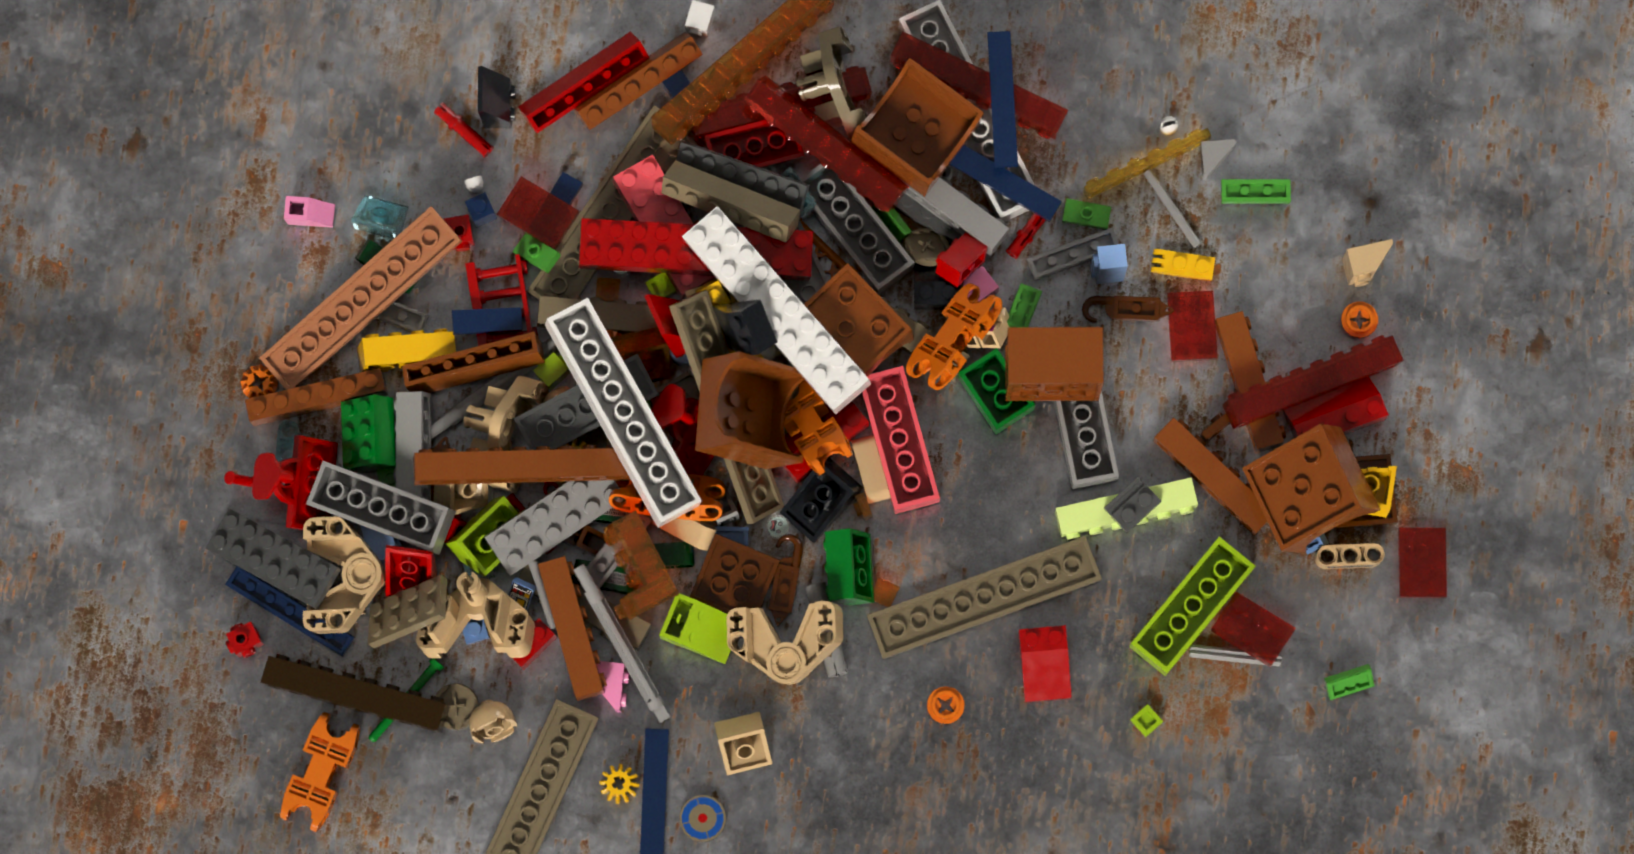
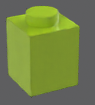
M554 352L545 359V363L540 364L533 370L536 377L547 385L550 391L571 373L561 355L557 356Z

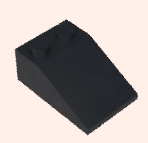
M478 66V113L484 128H512V121H516V109L512 107V99H516V86L512 85L510 78L484 66Z
M915 263L914 310H944L953 296L961 289V285L956 287L936 274L937 265L923 266Z
M761 300L712 306L729 349L735 352L756 355L777 343Z
M830 457L825 461V473L819 476L812 470L780 511L781 515L813 543L849 507L864 488Z

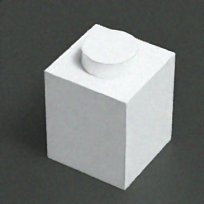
M692 0L685 23L686 32H689V35L696 38L708 37L715 15V7Z

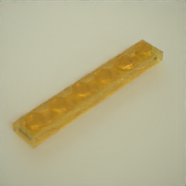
M1200 128L1195 129L1188 134L1189 137L1183 140L1180 138L1174 139L1168 143V147L1162 150L1160 148L1153 149L1147 153V157L1141 160L1139 157L1134 158L1127 163L1128 166L1119 169V167L1113 168L1106 173L1107 176L1101 179L1098 177L1090 179L1086 182L1083 193L1088 200L1143 174L1149 169H1153L1199 147L1201 141H1210L1211 139L1208 128L1202 131Z

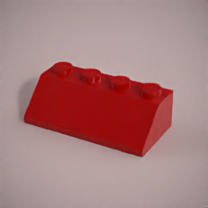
M793 112L704 135L707 149L760 168L805 157Z
M1369 377L1282 409L1294 438L1319 424L1341 427L1344 435L1384 421L1389 415L1380 392Z
M853 402L847 404L836 415L825 403L830 413L820 419L824 423L831 417H834L849 443L869 428V421ZM801 431L792 437L788 433L785 435L786 443L795 455H802L794 443L795 440L803 436ZM804 457L803 463L783 466L797 484L812 472Z

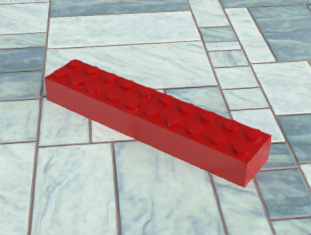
M581 219L579 269L714 276L682 237L696 224ZM736 227L782 280H810L813 231L795 230L787 243L747 227Z

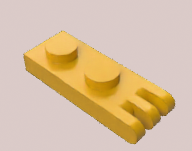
M1162 249L1153 250L1154 255L1162 256V258H1152V263L1161 266L1151 267L1150 272L1212 282L1215 257Z

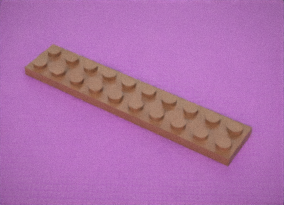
M432 206L429 207L259 359L286 390L298 387L457 247L462 240Z

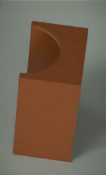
M909 58L880 102L868 117L855 128L851 143L925 197L978 128L984 112Z
M848 263L804 303L805 307L867 377L893 352L914 340L912 329Z
M1008 327V345H1005L1006 401H1099L1104 383L1103 327Z
M743 352L702 359L695 451L763 469L803 463V456L795 455L786 443L784 418L787 404L793 391L805 379L794 367Z
M1319 424L1242 468L1281 551L1303 553L1308 550L1307 545L1327 531L1354 518L1381 510L1341 427Z

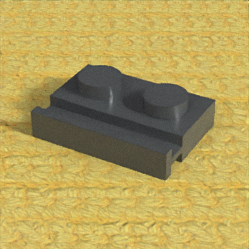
M1137 477L1105 506L1104 510L1128 533L1161 503V500Z

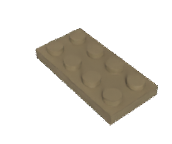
M438 575L371 604L368 645L373 648L379 647L445 619L447 578L443 575Z

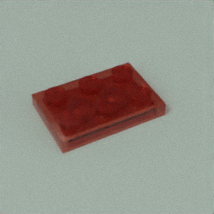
M521 176L501 206L497 216L556 250L580 212L578 209Z
M1213 290L1167 293V305L1175 310V312L1168 315L1171 362L1217 360Z
M1398 528L1399 598L1447 597L1446 528Z
M1235 592L1211 628V631L1271 668L1296 628L1240 593Z

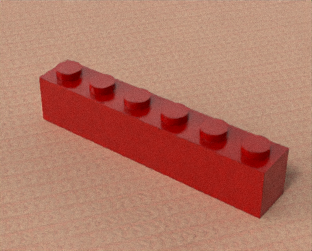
M630 31L519 105L518 108L530 127L536 133H539L650 57L640 40Z

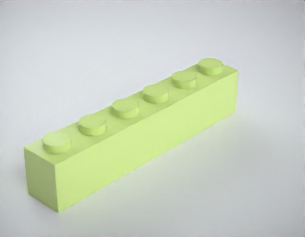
M1192 477L1149 487L1161 500V503L1137 525L1148 523V519L1157 517L1158 520L1170 518L1172 513L1180 512V515L1194 512L1193 509L1197 508L1198 501ZM1119 494L1055 508L1061 538L1066 537L1067 540H1074L1080 538V534L1087 532L1090 535H1097L1103 533L1105 528L1112 527V530L1122 529L1109 513L1104 510V507Z

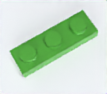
M1290 179L1221 180V204H1290L1291 202Z

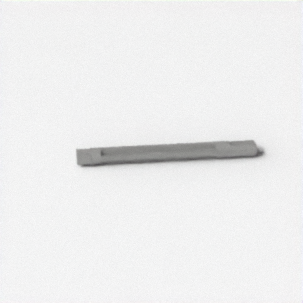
M551 337L542 343L544 359L553 352L556 354L559 351ZM539 365L495 376L446 411L442 418L431 425V439L449 426H455L464 419V416H469L471 413L466 412L468 406L473 405L476 408L483 406L488 386L505 390L514 383L519 375L525 376Z
M584 564L576 567L573 571L585 591L584 595L650 712L653 711L659 723L668 719L670 716L664 707L663 699L599 586L595 585Z

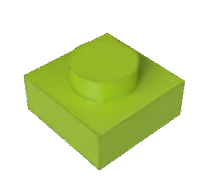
M660 273L645 282L652 295L668 298L676 293V289L666 273Z
M1148 704L1130 719L1132 724L1145 738L1163 723V720Z

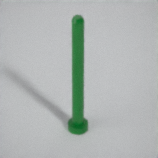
M431 658L429 660L431 664L408 691L414 690L419 692L437 670L441 672L444 667L434 658ZM383 718L371 732L368 739L372 742L377 741L393 720Z

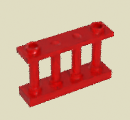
M520 254L515 255L516 264L484 270L477 268L474 262L465 263L472 309H483L482 304L489 300L522 295L523 308H521L522 318L525 317L527 330L496 336L478 333L476 334L478 346L530 332H535L538 336L537 326L532 327L524 274H528L526 260L522 261ZM518 273L520 286L487 292L480 290L479 282L485 278Z

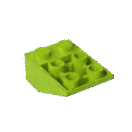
M677 592L659 634L660 639L723 664H726L731 652L727 644V614Z

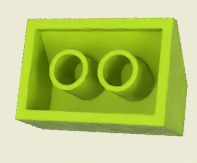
M505 496L493 498L446 545L462 563L485 577L500 561L484 536L517 515L518 512Z

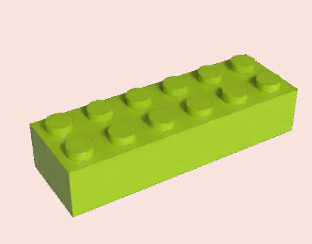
M1219 536L1131 642L1129 647L1161 674L1166 676L1254 570L1255 565Z

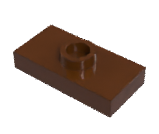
M1236 404L1224 415L1221 412L1210 420L1212 424L1201 433L1200 437L1205 442L1210 441L1241 415V407Z

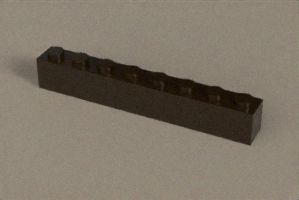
M276 654V657L268 656L260 682L265 686L442 734L449 711V706L444 703L445 699L431 696L430 699L423 698L422 693L414 690H409L408 693L399 691L400 687L392 684H387L386 687L377 685L378 681L364 678V681L355 679L356 675L342 672V675L334 674V669L320 666V669L312 668V663L298 660V663L290 662V657Z

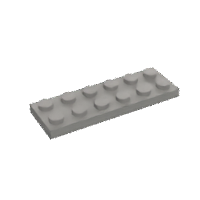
M615 480L566 481L485 535L484 538L508 575L511 576L613 508L609 503V495L613 490L620 488ZM622 497L613 498L617 502H622L623 500H625V498Z

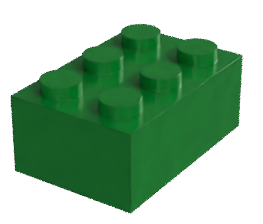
M997 348L958 372L959 381L996 435L1035 409L1033 401L1005 400V359Z
M369 395L341 402L343 468L353 472L365 473L396 466L393 398Z
M851 528L825 531L823 546L826 551L825 572L828 582L826 586L828 600L848 606L874 603L871 534Z

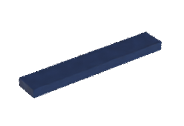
M1010 31L987 32L995 168L1018 167Z
M965 145L950 163L951 166L1048 222L1052 220L1062 203L1061 200L1009 170L995 168L993 161Z
M236 566L225 584L341 657H344L355 639L348 632L317 634L307 630L303 624V611H307V607ZM318 619V621L314 622V625H315L316 623H325V624H326V621H323V620H321V619Z
M645 728L640 854H664L669 729Z

